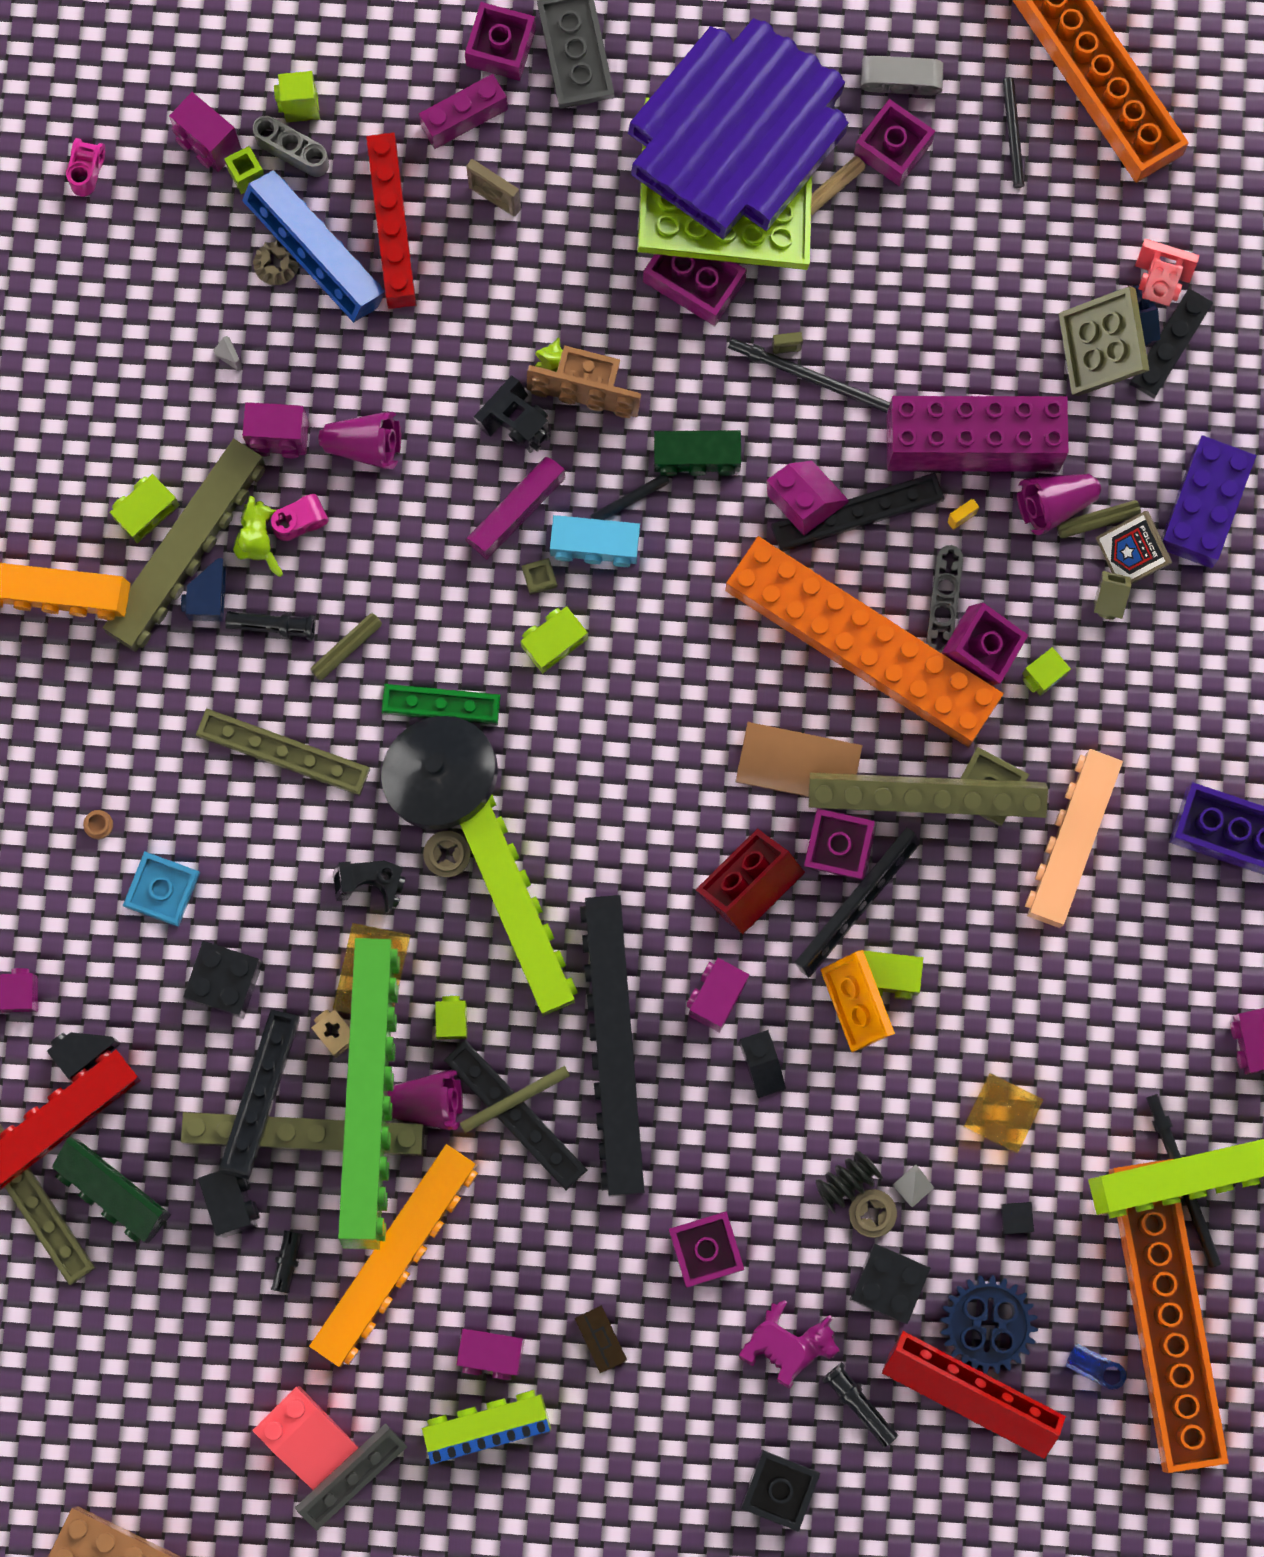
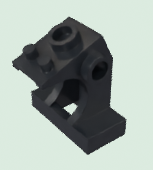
M512 375L474 416L481 430L491 437L500 426H504L511 431L508 434L509 437L519 446L524 444L529 453L533 450L538 452L542 447L540 444L544 440L548 441L551 437L549 435L548 420L546 419L548 417L547 413L538 405L532 407L524 401L528 394L520 381ZM516 409L522 411L515 421L508 418Z
M385 860L352 864L351 861L339 862L333 871L336 901L348 900L358 886L373 885L382 893L385 913H389L392 907L396 908L400 902V898L395 897L396 893L401 894L406 877L401 876L403 867ZM381 875L386 876L387 880L383 879Z

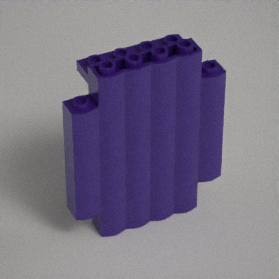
M753 18L734 42L725 30L710 26L631 120L628 134L646 146L633 162L631 175L723 240L743 215L767 231L846 134L849 122L840 110L834 109L835 102L843 92L845 81L837 70L823 67L814 54L800 51L791 38L777 35L773 27L766 21H759Z

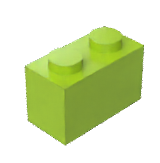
M313 72L278 74L279 84L274 85V95L278 105V112L284 113L286 123L320 119L318 92Z
M151 474L148 478H141L135 484V490L127 497H120L113 504V509L110 511L113 519L136 543H139L180 506L176 497L154 474Z
M567 606L562 610L556 608L546 616L545 619L547 621L539 627L536 625L530 627L522 635L521 647L542 674L588 640V632Z
M864 951L880 996H883V992L895 993L894 998L912 1000L913 995L918 996L921 988L924 957Z

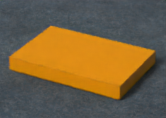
M863 950L854 952L820 969L851 1052L861 1050L895 1034Z

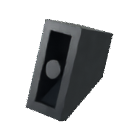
M769 1030L740 1039L739 1044L757 1098L786 1090Z
M70 1032L67 1035L62 1033L53 1039L50 1043L52 1047L47 1052L66 1077L71 1080L81 1070H88L96 1064L95 1060L107 1050L111 1052L120 1043L112 1036Z

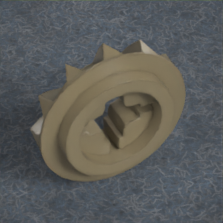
M278 240L271 243L265 242L264 246L256 250L253 260L256 275L260 280L269 285H282L294 278L299 268L297 260ZM271 254L276 256L277 259L283 258L280 261V272L274 265H268L271 263Z
M441 831L429 838L424 847L423 857L426 866L432 873L439 877L453 878L462 873L470 862V848L465 838L453 831ZM439 845L446 850L457 846L452 853L455 864L447 859L438 863L442 857Z
M870 1189L865 1190L863 1194L859 1193L855 1200L852 1201L849 1208V1218L852 1226L858 1233L869 1238H876L887 1234L893 1228L897 1219V1209L894 1201L888 1194L880 1190ZM867 1201L870 1202L874 1209L885 1208V1211L877 1216V1227L871 1218L861 1219V1216L868 1212L867 1206L869 1205Z

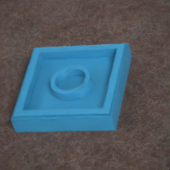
M144 851L123 907L179 927L200 872Z

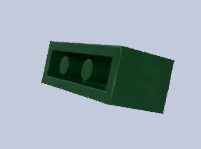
M741 430L654 431V472H660V475L675 476L677 472H689V475L703 476L706 475V472H718L719 475L730 476L741 470Z

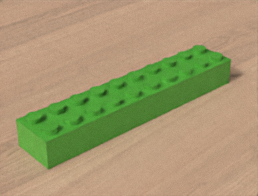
M355 938L338 1239L343 1249L380 1250V1241H386V1223H384V1218H381L382 1211H387L388 1193H386V1187H383V1181H389V1162H387V1157H385V1151H390L391 1132H389V1126H386V1121H392L393 1107L388 1091H393L394 1073H392V1066H389V1062H395L396 1046L394 1038L391 1037V1032H396L397 1014H395V1007H392V1004L398 1003L399 988L394 974H399L400 956H398V949L393 948L391 939Z

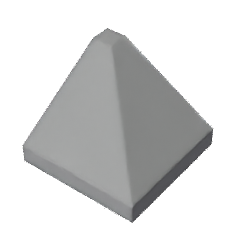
M223 337L213 350L215 356L237 371L242 370V364L230 337Z
M914 1165L892 1184L911 1207L915 1206L934 1189L917 1165Z

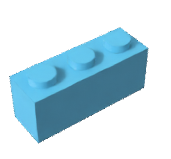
M553 515L550 556H555L556 560L565 562L578 558L584 559V562L588 564H601V561L613 562L614 566L630 567V564H637L640 524Z

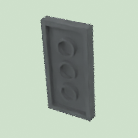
M537 0L559 109L613 99L614 89L594 0Z

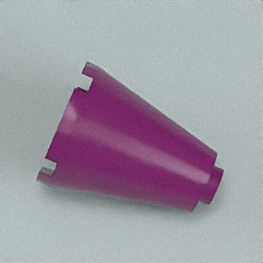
M387 411L328 423L319 431V445L329 454L382 469H394L398 461H393L394 454L400 453L401 450L400 422L393 419L397 415L395 412Z
M1090 474L1027 478L1019 482L1018 486H1022V491L1017 492V501L1025 524L1031 522L1035 528L1031 531L1036 535H1042L1096 502L1101 493V486L1097 478Z
M447 1070L394 1085L393 1091H388L393 1107L392 1119L445 1130H457L460 1122H455L456 1115L462 1114L463 1111L461 1081L454 1080L453 1077L458 1073L453 1070Z

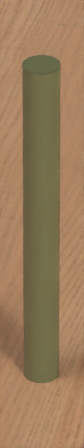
M563 1066L460 1122L463 1131L467 1133L570 1077V1074L566 1067Z

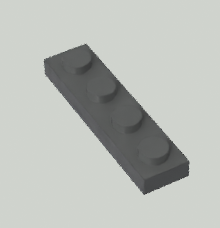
M385 1423L295 1506V1509L317 1531L404 1451L407 1445Z

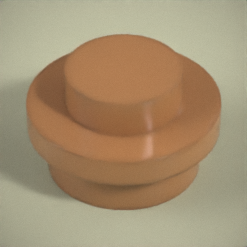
M94 810L84 819V831L93 839H104L112 832L113 820L107 812Z

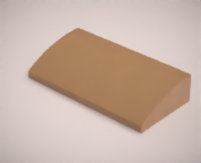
M747 722L735 782L809 797L810 773L857 775L863 745Z

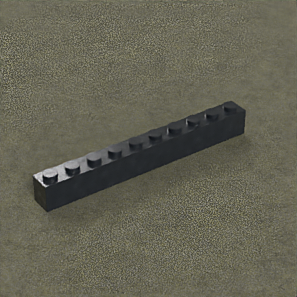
M621 895L585 898L586 906H580L581 924L587 923L588 935H582L583 953H589L590 964H585L584 966L586 982H592L593 993L587 994L588 1012L594 1011L595 1023H589L590 1041H596L597 1053H591L593 1071H599L600 1081L594 1083L595 1101L601 1100L602 1112L596 1113L597 1131L603 1130L604 1142L598 1143L600 1160H606L607 1172H601L602 1191L608 1190L609 1197L644 1194Z

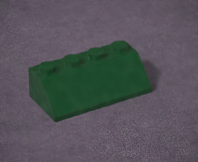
M72 1137L66 1140L52 1165V1168L58 1172L55 1177L67 1187L73 1184L81 1190L78 1196L92 1206L94 1203H97L104 1209L101 1215L115 1225L119 1221L127 1228L124 1233L134 1242L139 1243L142 1240L149 1243L171 1214L83 1142Z

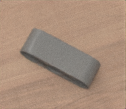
M867 56L862 59L861 89L879 93L937 95L942 92L944 64L937 59Z
M261 116L254 121L253 133L258 146L313 177H320L328 171L329 160L327 152L321 144L270 116ZM266 129L273 130V133L268 137L260 135ZM289 143L298 144L293 150L285 149V146ZM314 156H319L322 158V160L316 164H312L309 162V160Z

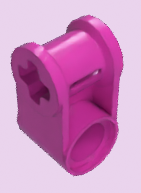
M75 138L66 170L67 180L75 195L85 197L94 191L99 171L105 158L104 143L94 145L82 142L80 138ZM80 176L87 177L83 182H75Z
M316 494L306 495L296 502L276 510L271 517L274 535L281 541H290L307 532L317 530L329 522ZM285 521L290 527L284 528L280 523Z

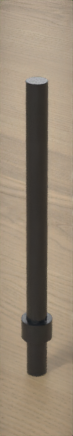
M731 338L728 348L748 356L750 361L758 364L763 362L887 413L890 402L766 352L762 346L757 344L752 346Z
M1158 1094L1147 1097L1146 1099L1154 1121H1152L1154 1129L1161 1136L1168 1158H1181L1170 1129L1173 1125L1169 1115L1166 1116ZM1188 1194L1183 1195L1209 1267L1213 1268L1221 1265L1197 1199L1190 1200Z

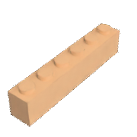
M1089 749L1085 756H1079L1074 770L1079 773L1075 783L1070 782L1064 797L1069 799L1066 810L1060 809L1055 821V825L1059 826L1056 837L1050 836L1045 852L1049 853L1046 864H1040L1035 876V880L1039 881L1036 892L1030 891L1025 907L1030 908L1027 914L1028 917L1057 928H1061L1064 925L1121 769L1122 760Z

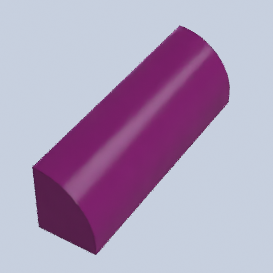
M544 457L474 529L465 541L487 560L565 480V469L551 458Z

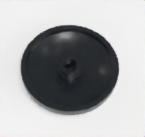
M436 716L423 719L405 729L389 747L381 770L383 792L394 811L406 822L424 829L438 830L451 828L471 819L488 802L497 781V758L487 737L472 723L452 716Z

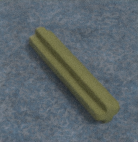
M1133 500L1068 519L1057 526V531L1060 538H1066L1131 519L1141 513V508L1138 501Z
M370 613L311 667L310 670L317 679L323 680L381 627V620L375 614Z

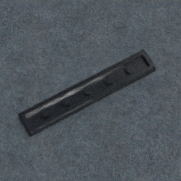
M935 472L848 499L849 503L805 535L788 518L771 523V528L778 548L784 552L943 502L945 498Z
M906 827L795 961V964L808 978L812 976L920 845L915 832Z
M270 1010L219 1167L220 1173L244 1179L250 1178L300 1022L298 1015Z
M466 1040L444 1059L448 1066L458 1073L457 1075L487 1107L515 1093ZM524 1102L496 1116L565 1191L588 1171Z

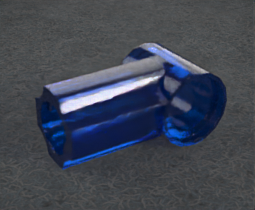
M1075 1343L1065 1367L1107 1389L1113 1390L1123 1386L1126 1381V1371L1123 1366ZM1108 1367H1115L1120 1374L1118 1382L1113 1385L1108 1384L1104 1380L1103 1374Z

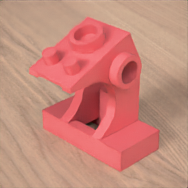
M1144 239L1135 267L1148 270V274L1143 273L1138 287L1139 290L1143 291L1142 298L1166 306H1170L1172 300L1177 301L1182 288V284H1179L1178 281L1190 283L1199 255ZM1160 256L1175 260V265L1161 261Z

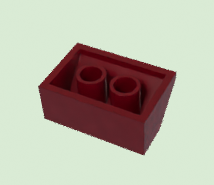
M757 828L695 890L727 923L744 934L805 874V871L788 850Z

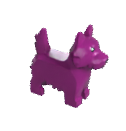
M784 1300L777 1304H771V1311H766L764 1322L753 1331L751 1340L744 1345L739 1358L753 1367L756 1363L755 1357L765 1354V1357L769 1358L771 1364H775L776 1368H781L777 1382L790 1390L794 1378L808 1367L815 1358L824 1356L831 1359L840 1352V1349L834 1342L835 1334L830 1328L833 1320L831 1315L809 1328L800 1337L791 1334L779 1326L780 1316L787 1305V1301Z

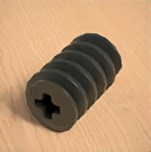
M859 1151L854 1153L856 1162L850 1158L845 1159L847 1169L840 1165L835 1167L837 1176L827 1172L825 1174L827 1183L820 1179L815 1181L818 1193L834 1214L836 1213L833 1204L836 1203L842 1208L845 1207L844 1196L852 1201L855 1200L854 1189L862 1194L865 1193L862 1183L865 1182L873 1187V1175L883 1180L881 1173L867 1155Z

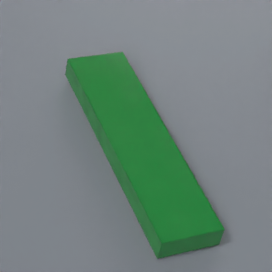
M384 684L381 713L417 718L452 716L471 723L498 725L501 695Z

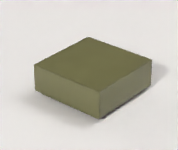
M802 332L773 335L772 349L775 354L798 352L802 349Z
M549 558L522 565V571L530 595L557 587Z

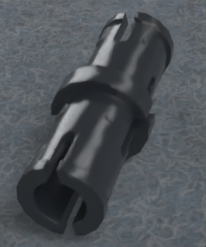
M284 1230L279 1257L275 1258L277 1267L271 1290L290 1293L289 1289L294 1267H298L299 1263L296 1259L303 1234Z

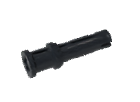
M228 610L225 626L226 629L278 633L283 638L298 636L306 637L307 640L313 641L316 618L315 615H309V617L291 616V613L288 612L282 613L281 616Z
M841 1362L822 1378L823 1383H828L839 1396V1402L844 1405L847 1404L877 1438L882 1447L885 1448L898 1437V1434L861 1392L862 1385L859 1382L855 1383L844 1370L845 1365Z

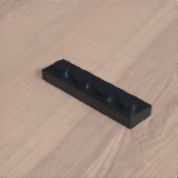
M1188 288L1161 332V339L1156 340L1147 355L1149 371L1134 376L1130 383L1131 386L1153 399L1156 397L1213 304L1211 300Z

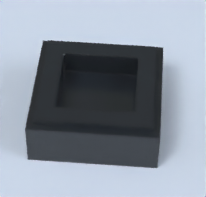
M1032 1202L1000 1204L1003 1234L1034 1232Z

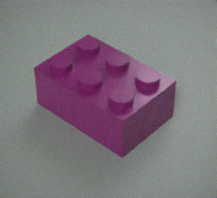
M654 254L643 271V282L708 323L716 326L746 281L747 269L735 262Z

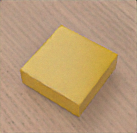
M970 499L950 513L947 523L953 530L977 514L979 506L976 501Z

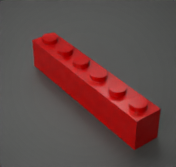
M395 133L366 136L388 309L417 306Z
M117 1049L112 1053L110 1050H107L95 1060L97 1064L89 1071L83 1069L71 1079L73 1083L66 1089L58 1088L47 1097L48 1103L40 1109L36 1106L29 1110L23 1116L25 1120L17 1127L11 1125L0 1133V1190L141 1081Z
M902 1331L882 1370V1374L1043 1459L1046 1458L1059 1438L1066 1418L1063 1414L905 1331Z

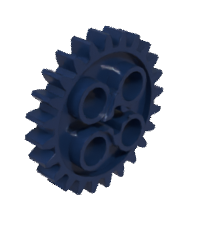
M994 1275L990 1276L986 1284L982 1276H978L977 1285H974L968 1279L966 1280V1290L960 1286L955 1287L959 1294L958 1297L953 1295L947 1296L952 1303L951 1307L942 1306V1309L948 1313V1317L940 1318L939 1321L947 1324V1328L939 1332L943 1335H949L950 1338L943 1345H953L954 1349L950 1356L955 1357L960 1354L962 1356L960 1361L965 1364L970 1361V1366L977 1369L978 1365H981V1371L987 1374L989 1366H992L995 1374H999L1000 1365H1003L1007 1371H1010L1011 1360L1017 1364L1022 1363L1018 1355L1020 1352L1026 1355L1030 1354L1029 1350L1025 1347L1026 1343L1035 1344L1036 1342L1033 1338L1029 1337L1030 1332L1038 1331V1328L1030 1326V1321L1038 1317L1028 1314V1310L1034 1304L1024 1305L1023 1300L1026 1298L1027 1293L1015 1294L1018 1288L1017 1284L1012 1285L1009 1289L1006 1288V1278H1003L999 1285L996 1284ZM991 1297L993 1299L990 1319L991 1322L996 1323V1327L989 1331L990 1346L989 1351L985 1352L984 1343L987 1330L985 1327H981V1322L988 1319V1299ZM972 1299H976L982 1304V1313L977 1317L971 1316L967 1311V1305ZM1003 1302L1008 1303L1012 1308V1316L1007 1320L1001 1319L997 1314L998 1306ZM969 1330H975L980 1336V1341L975 1347H969L965 1342L964 1337ZM1000 1333H1005L1010 1339L1009 1347L1003 1351L999 1350L995 1345V1338Z

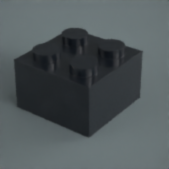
M202 941L183 997L190 1002L244 1019L263 962L258 958Z
M220 1171L198 1178L216 1236L225 1238L258 1227L256 1219L260 1218L256 1202L249 1200L247 1191L251 1190L249 1179L223 1174Z
M872 1244L849 1300L900 1323L908 1324L931 1268L878 1244Z
M762 1449L740 1508L799 1532L820 1473Z

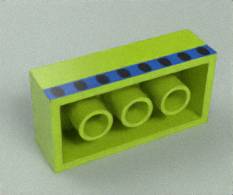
M531 1390L517 1394V1401L506 1404V1400L503 1398L486 1403L487 1409L477 1412L476 1406L457 1411L458 1418L448 1420L447 1415H442L427 1420L428 1426L421 1429L430 1463H439L550 1431L551 1426L542 1394L535 1395V1391Z

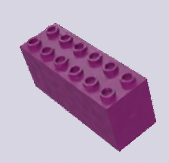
M892 396L887 413V471L1059 472L1069 453L1067 396Z

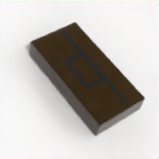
M602 1305L574 1318L600 1373L627 1361Z

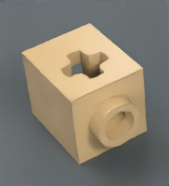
M335 1009L332 1012L325 1010L314 1019L316 1024L311 1028L335 1058L349 1048L350 1027ZM330 1025H333L335 1028L340 1025V1028L337 1030L339 1033L338 1037L334 1038L332 1035L327 1037Z

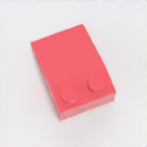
M300 1386L295 1387L252 1430L312 1490L359 1448Z

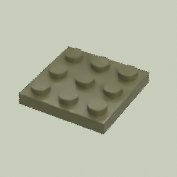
M1125 287L1058 313L1072 395L1081 396L1149 371L1138 300L1134 287Z

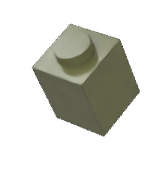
M1102 571L1094 600V613H1098L1100 617L1113 620L1115 617L1123 619L1131 590V577Z

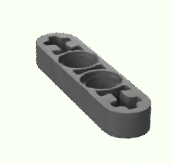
M953 545L941 548L935 563L926 644L935 650L936 645L931 644V641L936 640L938 629L950 630L949 632L945 630L943 632L942 642L944 643L948 642L955 630L963 554L959 548ZM947 553H952L953 559H957V561L953 562L950 573H945L947 562L942 560V558L947 556ZM943 580H948L954 585V591L949 595L942 594L938 589V584ZM939 608L947 609L951 614L950 620L946 623L938 622L934 615L935 611ZM943 646L941 650H937V651H939V652L941 653V652L943 651V649H944L945 646Z

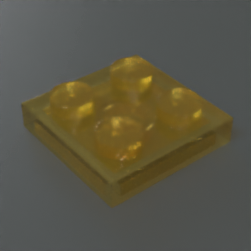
M989 1073L963 1127L1017 1154L1044 1099Z

